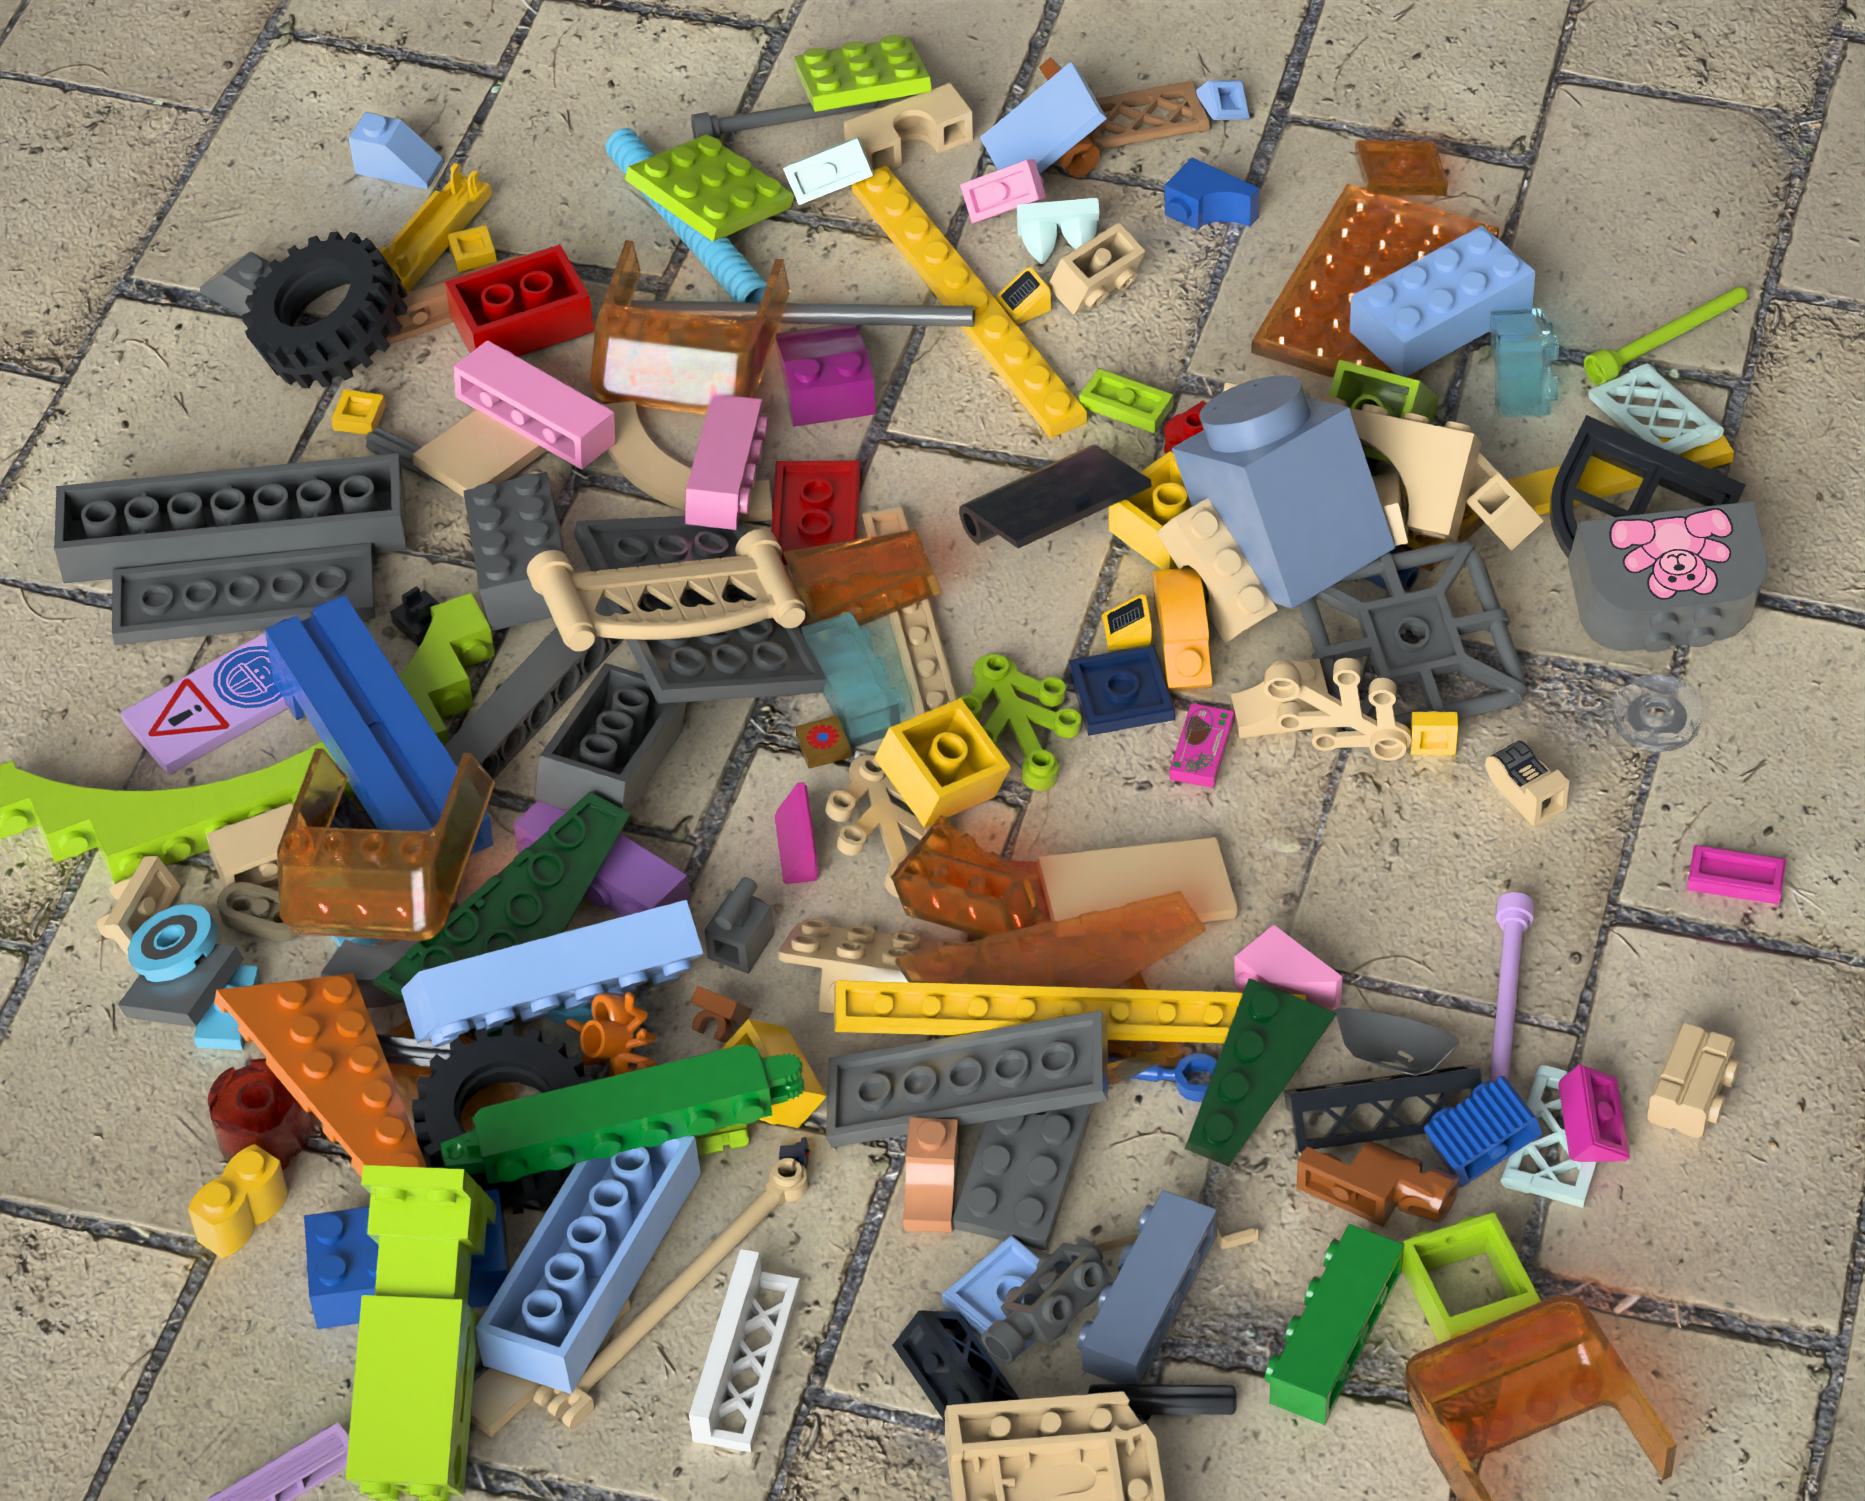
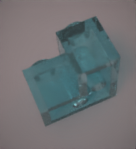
M1541 309L1491 311L1490 352L1495 362V406L1499 417L1551 415V401L1558 400L1557 375H1551V360H1558L1559 356L1558 336L1553 335L1552 322H1546Z

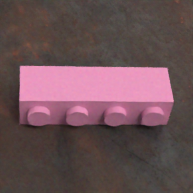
M488 340L454 365L456 398L539 444V446L581 470L615 444V422L612 410Z
M720 394L711 395L686 488L685 524L736 530L740 513L748 514L751 490H754L757 466H760L763 442H766L768 432V417L761 416L762 399Z

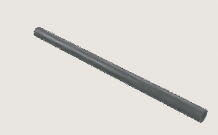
M608 300L606 309L607 319L614 321L974 327L975 325L974 306Z

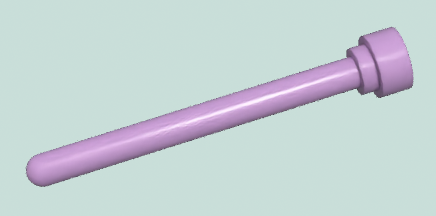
M1519 892L1505 893L1497 900L1496 920L1504 931L1490 1081H1497L1499 1076H1505L1509 1081L1522 934L1533 922L1535 906L1531 897Z

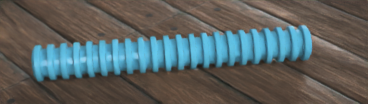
M622 128L614 132L608 138L605 148L607 155L613 159V162L619 166L625 175L628 166L655 155L643 143V140L637 136L636 132L630 128ZM638 190L649 201L651 206L656 209L657 213L662 216L663 220L668 223L670 228L674 230L676 235L681 238L682 242L687 245L689 250L693 252L695 257L700 260L701 264L706 267L707 271L712 274L714 279L719 282L720 286L725 289L734 302H767L771 290L768 283L763 280L761 275L756 272L754 267L731 244L727 237L712 242Z

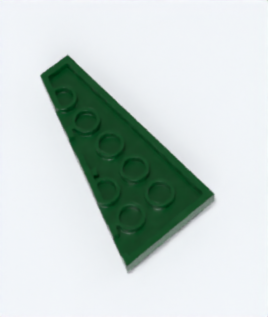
M589 792L549 827V830L531 846L526 847L515 856L513 861L500 873L491 877L445 917L441 924L422 941L417 942L406 951L405 955L391 968L375 978L373 986L405 1002L401 989L419 971L564 933L626 825L630 813ZM516 1017L504 1022L505 1025H512ZM503 1028L487 1033L488 1037L502 1036ZM470 1029L463 1034L476 1041L475 1030L477 1029Z

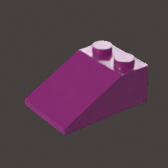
M836 324L774 334L793 427L876 414L872 370L867 349L857 325Z

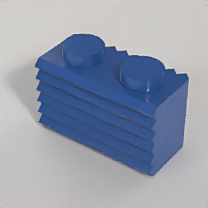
M1499 1076L1497 1081L1481 1083L1464 1102H1460L1455 1108L1446 1107L1441 1109L1432 1117L1430 1123L1424 1127L1432 1149L1442 1160L1449 1172L1458 1176V1184L1461 1187L1543 1135L1536 1116L1505 1076Z

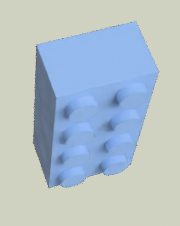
M1481 225L1352 295L1350 333L1399 376L1407 377L1533 307L1536 271Z

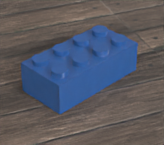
M499 1189L484 1191L496 1204L495 1224H486L484 1255H472L468 1293V1305L471 1308L489 1306L510 1272L506 1226ZM369 1207L304 1215L309 1298L317 1329L359 1324L362 1295L375 1294L379 1245L367 1235Z

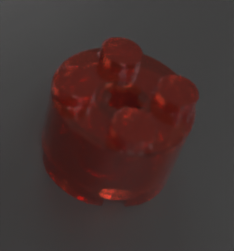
M266 1058L249 1060V1066L237 1070L232 1066L218 1076L208 1094L210 1117L220 1153L230 1161L244 1148L256 1144L280 1160L282 1170L286 1169L290 1164V1160L304 1149L310 1138L312 1129L310 1113L303 1109L265 1064Z

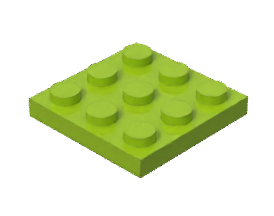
M888 35L881 38L880 42L865 44L864 42L854 41L844 44L839 49L827 51L824 48H813L805 51L804 55L794 56L797 75L815 112L932 92L930 76L909 37Z
M708 134L628 166L624 179L712 242L790 209L795 196L781 186L776 179L768 177L752 166L747 159L739 157L723 146L718 139Z

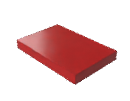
M860 460L776 461L771 532L776 536L782 548L781 560L784 565H857L861 483Z

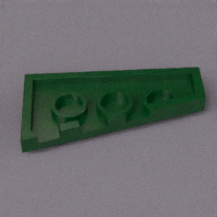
M1249 978L1242 992L1184 1149L1229 1167L1298 1068L1308 1057L1323 1033L1328 1029L1336 1017V1012Z

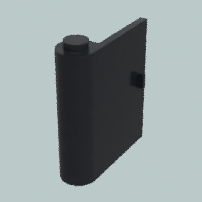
M1093 444L962 504L959 507V515L967 535L974 543L980 544L999 535L1019 549L1151 488L1152 484L1151 479L1110 454L1108 450Z

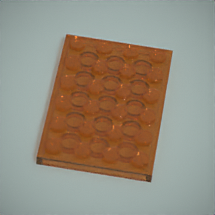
M1347 184L1251 343V353L1334 378L1339 360L1397 375L1350 333L1351 296L1481 225L1497 239L1499 237V228L1385 194L1368 193L1367 189ZM1426 366L1406 378L1419 380Z

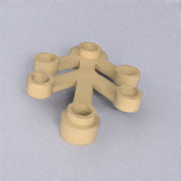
M1341 658L1334 663L1333 681L1339 686L1341 701L1301 679L1299 670L1290 661H1275L1265 671L1263 689L1266 696L1270 699L1284 702L1298 697L1322 710L1304 711L1301 705L1294 702L1283 703L1277 709L1276 724L1280 729L1293 732L1301 728H1313L1312 745L1316 749L1331 751L1335 748L1370 747V751L1375 757L1391 761L1404 756L1406 750L1411 745V732L1409 728L1395 719L1393 704L1396 701L1397 686L1394 681L1388 678H1377L1371 681L1369 685V702L1376 706L1377 721L1362 713L1358 689L1361 678V664L1357 660ZM1338 727H1352L1358 731L1339 732Z
M859 756L852 761L849 768L851 783L843 791H834L829 795L825 811L831 819L843 822L851 818L855 804L863 796L869 797L871 806L854 825H845L840 829L836 842L837 848L843 854L849 856L860 854L867 838L879 826L891 863L884 879V886L894 897L900 899L913 898L920 890L924 874L920 864L915 859L909 857L900 828L920 839L928 849L936 852L944 851L948 848L953 834L952 829L942 821L923 827L917 817L890 801L889 795L904 803L906 802L875 760V756Z

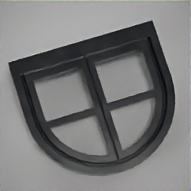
M1586 415L1556 476L1550 497V521L1555 538L1569 559L1578 527L1573 512V499L1610 516L1622 517L1644 514L1658 485L1705 506L1739 503L1746 485ZM1591 456L1644 478L1629 510H1625L1576 488Z

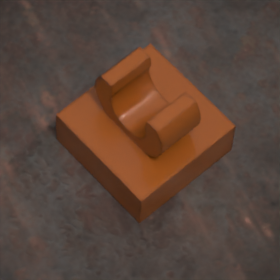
M697 985L690 1003L705 1010L695 1016L692 1030L704 1034L708 1023L716 1020L718 1028L713 1039L725 1043L732 1033L730 1020L743 1025L750 1017L753 1009Z

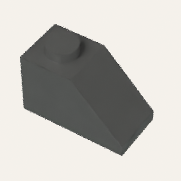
M250 251L224 266L199 287L200 293L242 316V314L251 311L245 304L247 295H256L258 292L254 282L258 277L266 278L272 272L268 266L271 262Z

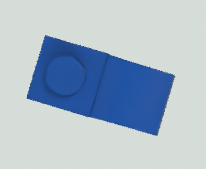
M1191 157L1165 184V215L1197 230L1203 225L1223 221L1240 223L1250 227L1259 218L1260 188Z

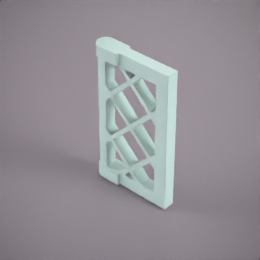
M1648 363L1629 370V373L1589 390V399L1627 433L1677 455L1699 445L1704 446L1719 439L1724 432L1721 425L1713 421ZM1646 383H1650V384H1652L1655 388L1640 387V386H1642V385H1644V384H1646ZM1617 395L1627 396L1624 404L1617 403L1612 397ZM1633 397L1656 399L1654 407L1631 405ZM1663 400H1670L1679 409L1663 408L1661 405ZM1633 416L1651 418L1648 425H1642ZM1657 418L1681 420L1678 428L1655 426ZM1687 421H1694L1700 426L1696 429H1685ZM1657 437L1675 439H1672L1666 443H1662Z
M1540 1065L1537 1068L1535 1080L1526 1105L1536 1118L1542 1116L1553 1134L1533 1141L1509 1156L1500 1182L1509 1189L1528 1194L1533 1193L1583 1208L1597 1162H1578L1569 1159L1549 1167L1538 1151L1560 1142L1569 1156L1565 1129L1562 1130L1551 1115V1112L1562 1108L1561 1100L1559 1098L1547 1104H1544L1542 1101L1546 1086L1559 1089L1558 1083L1560 1079L1568 1073L1565 1070ZM1530 1154L1541 1171L1535 1174L1520 1171L1519 1167L1523 1156ZM1577 1167L1579 1170L1575 1186L1561 1183L1556 1178V1175Z

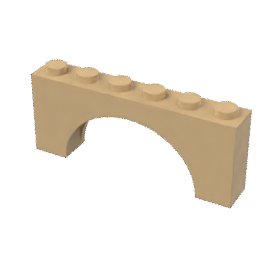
M1240 379L1239 385L1252 380ZM1225 382L1223 392L1237 385ZM1322 396L1321 401L1342 406L1347 405L1346 401L1335 397ZM1364 404L1362 410L1349 408L1361 444L1376 450L1388 458L1401 475L1408 495L1409 512L1407 527L1414 534L1457 542L1482 443L1474 433H1471L1472 428L1468 425L1447 421L1445 427L1429 424V418L1413 413H1405L1403 419L1387 416V409Z

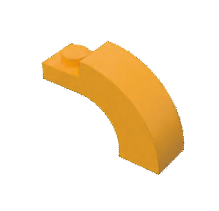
M1192 567L1152 570L1156 615L1158 614L1161 627L1169 691L1211 688L1212 676L1208 646L1209 631L1201 577Z

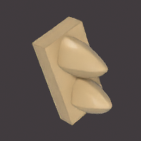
M158 856L143 857L132 876L117 882L110 888L112 896L118 902L112 911L96 922L98 931L106 938L115 940L127 956V948L135 932L155 914L168 909L181 887Z

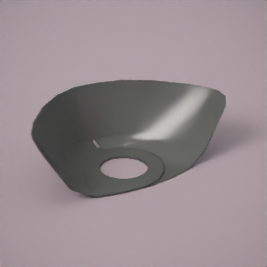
M1341 1007L1336 1011L1344 1045L1354 1057L1414 1076L1432 1072L1460 1043L1459 1039L1451 1033L1414 1019ZM1398 1051L1411 1055L1414 1060L1408 1062V1058L1399 1055ZM1380 1061L1398 1063L1409 1068L1391 1066Z

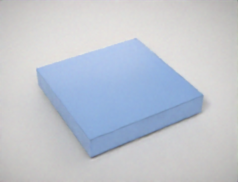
M1011 1235L942 1293V1304L952 1312H959L966 1323L982 1336L996 1320L1003 1321L1006 1318L1000 1307L1005 1303L1008 1291L1013 1287H1020L1036 1271L1040 1258ZM1026 1339L1024 1342L1025 1349L1019 1355L1036 1341Z

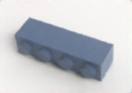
M1163 1189L1155 1205L1148 1204L1145 1207L1138 1225V1232L1140 1233L1135 1243H1127L1121 1253L1118 1263L1119 1274L1114 1283L1108 1282L1102 1289L1097 1306L1099 1312L1093 1322L1086 1321L1079 1334L1077 1348L1082 1350L1083 1371L1116 1384L1142 1383L1217 1236V1209Z

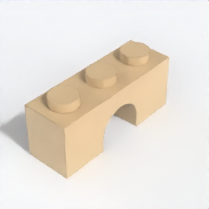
M948 83L932 89V92L921 93L844 121V137L846 141L859 136L873 170L887 165L892 171L902 167L901 143L905 141H926L932 145L937 153L973 141L972 110L953 85Z
M1479 452L1466 502L1512 551L1543 520Z
M1209 498L1177 515L1156 532L1179 569L1189 565L1202 577L1209 594L1208 603L1205 604L1206 614L1225 644L1257 626L1278 610Z

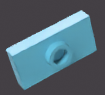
M240 965L223 989L258 985L260 979L258 966ZM214 1002L198 1023L194 1036L197 1048L243 1050L245 1039L238 1032L239 1024L229 1012L223 1014Z

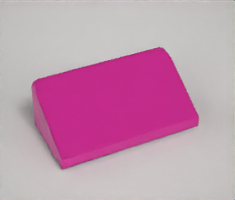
M800 782L795 785L775 813L781 869L785 884L817 881L816 877H819L808 789L804 782Z
M1579 1064L1561 1078L1558 1083L1569 1158L1578 1162L1626 1161L1630 1158L1617 1077Z

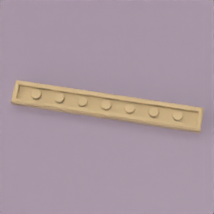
M904 506L863 513L862 523L916 717L958 698Z

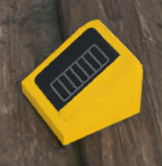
M1031 266L1024 269L995 296L997 302L1016 325L1051 311L1050 289Z
M1146 594L1136 596L1102 614L1108 651L1151 646V620Z

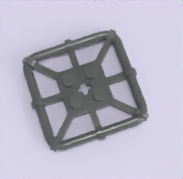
M1464 540L1463 543L1445 542L1395 554L1388 552L1335 583L1339 584L1380 575L1387 587L1390 596L1388 598L1364 603L1330 586L1299 605L1315 651L1312 654V659L1319 658L1328 694L1341 701L1339 686L1333 681L1334 663L1341 658L1355 659L1370 655L1377 678H1388L1394 681L1396 685L1419 681L1428 708L1395 715L1396 721L1404 724L1409 730H1411L1412 712H1457L1458 719L1502 710L1514 704L1522 703L1528 691L1525 687L1524 672L1507 627L1510 619L1507 611L1500 607L1485 562L1480 553L1475 550V544ZM1452 559L1434 588L1404 593L1397 571ZM1467 566L1483 612L1453 618L1446 594L1462 569ZM1316 600H1320L1356 618L1364 638L1331 645ZM1405 630H1412L1414 635H1422L1423 637L1418 640L1417 644H1409L1402 640ZM1482 630L1491 632L1505 674L1466 655L1459 635ZM1459 671L1499 692L1443 704L1434 676ZM1368 691L1361 703L1362 713L1370 717L1376 706L1369 702ZM1342 727L1346 731H1358L1352 727Z

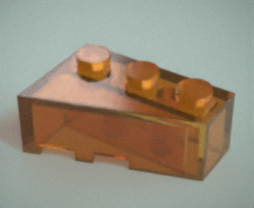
M916 529L783 552L820 642L942 593Z
M942 815L939 816L891 875L906 916L1016 947L1042 916L1028 875L994 851L988 853L977 845L974 837L968 833L963 835L951 826L950 820Z

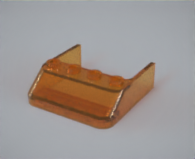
M625 240L596 321L590 381L595 396L602 401L610 403L635 401L636 406L702 415L707 414L712 394L755 399L790 294L784 259H775L757 315L749 321H736L629 307L641 275V269L634 242Z
M315 748L277 849L279 913L282 921L294 933L300 935L423 941L434 937L446 923L495 781L472 753H463L440 819L434 828L428 831L330 828L348 777L323 748Z
M1569 1295L1551 1297L1421 1351L1412 1356L1406 1365L1405 1387L1427 1448L1459 1501H1493L1470 1461L1600 1406H1610L1619 1412L1662 1480L1672 1477L1677 1447L1676 1442L1588 1307L1576 1297Z

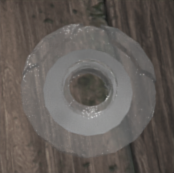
M1661 674L1642 675L1632 679V684L1624 689L1622 686L1617 691L1612 707L1614 728L1625 741L1639 749L1653 752L1674 751L1688 745L1698 735L1703 716L1701 699L1695 691L1692 694L1690 690L1686 689V683L1677 678ZM1660 708L1668 714L1657 717L1649 714L1647 710Z

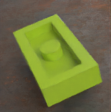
M1098 368L1080 393L1079 402L1084 409L1155 434L1173 408L1174 395Z

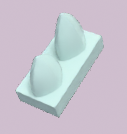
M859 136L786 164L783 168L799 205L871 177L874 174Z
M1098 198L1018 204L1016 214L1018 236H1022L1027 250L1040 264H1044L1051 255L1057 233L1062 232L1067 242L1074 249H1077L1093 239L1097 233L1100 214Z

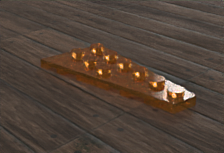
M1177 891L1130 902L1125 906L1100 912L1096 910L1057 922L1054 920L986 936L984 939L968 943L952 944L939 947L934 951L897 957L895 963L907 981L911 983L1117 989L1199 937L1207 929L1182 892ZM943 1035V1036L946 1038V1037L957 1036V1035Z

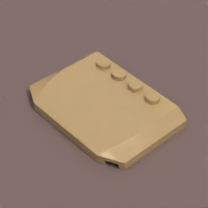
M1123 1391L946 1406L945 1445L953 1501L1166 1500L1156 1437L1147 1424H1141L1129 1407L1130 1400Z

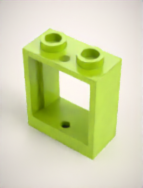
M1495 1212L1480 1217L1469 1216L1463 1218L1455 1225L1436 1231H1422L1403 1241L1402 1271L1448 1362L1540 1333L1543 1304ZM1486 1253L1509 1298L1449 1317L1427 1271Z

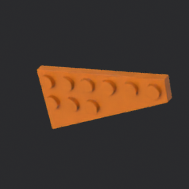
M353 973L216 990L214 1000L216 1006L223 1014L229 1012L239 1024L238 1032L247 1042L253 1041L267 1057L265 1064L307 1113L313 1111L323 1123L322 1131L332 1143L336 1141L340 1143L352 1158L351 1166L361 1177L363 1165L427 1168Z

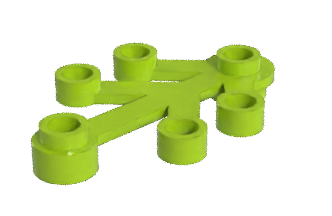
M988 654L980 657L973 666V678L976 681V685L969 695H963L959 698H962L967 707L973 710L971 711L972 714L979 721L981 719L982 706L991 695H996L999 704L986 724L982 726L993 743L997 745L998 738L1009 723L1025 757L1021 774L1023 783L1030 789L1037 791L1052 788L1057 782L1058 762L1051 752L1041 748L1029 721L1053 730L1059 737L1069 739L1079 734L1081 715L1076 710L1070 708L1060 709L1057 712L1018 698L1014 689L1038 697L1039 701L1046 706L1056 707L1061 705L1065 699L1066 685L1064 681L1057 677H1046L1040 681L1019 673L1015 663L1010 658L1000 654ZM1063 722H1069V723H1072V724H1071V725H1066V724H1063Z

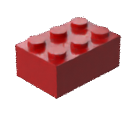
M561 244L445 281L450 317L469 353L488 340L518 357L594 332L590 296Z

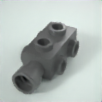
M1081 1239L1076 1245L1062 1243L1052 1254L1042 1256L1038 1261L1036 1271L1020 1287L1016 1286L1008 1291L1005 1303L1000 1307L1006 1318L1003 1321L996 1320L982 1334V1342L990 1354L999 1361L1010 1364L1025 1349L1024 1342L1026 1339L1050 1344L1053 1340L1062 1336L1067 1330V1325L1083 1308L1091 1305L1097 1299L1099 1292L1112 1279L1102 1262L1103 1255L1099 1248L1091 1241Z

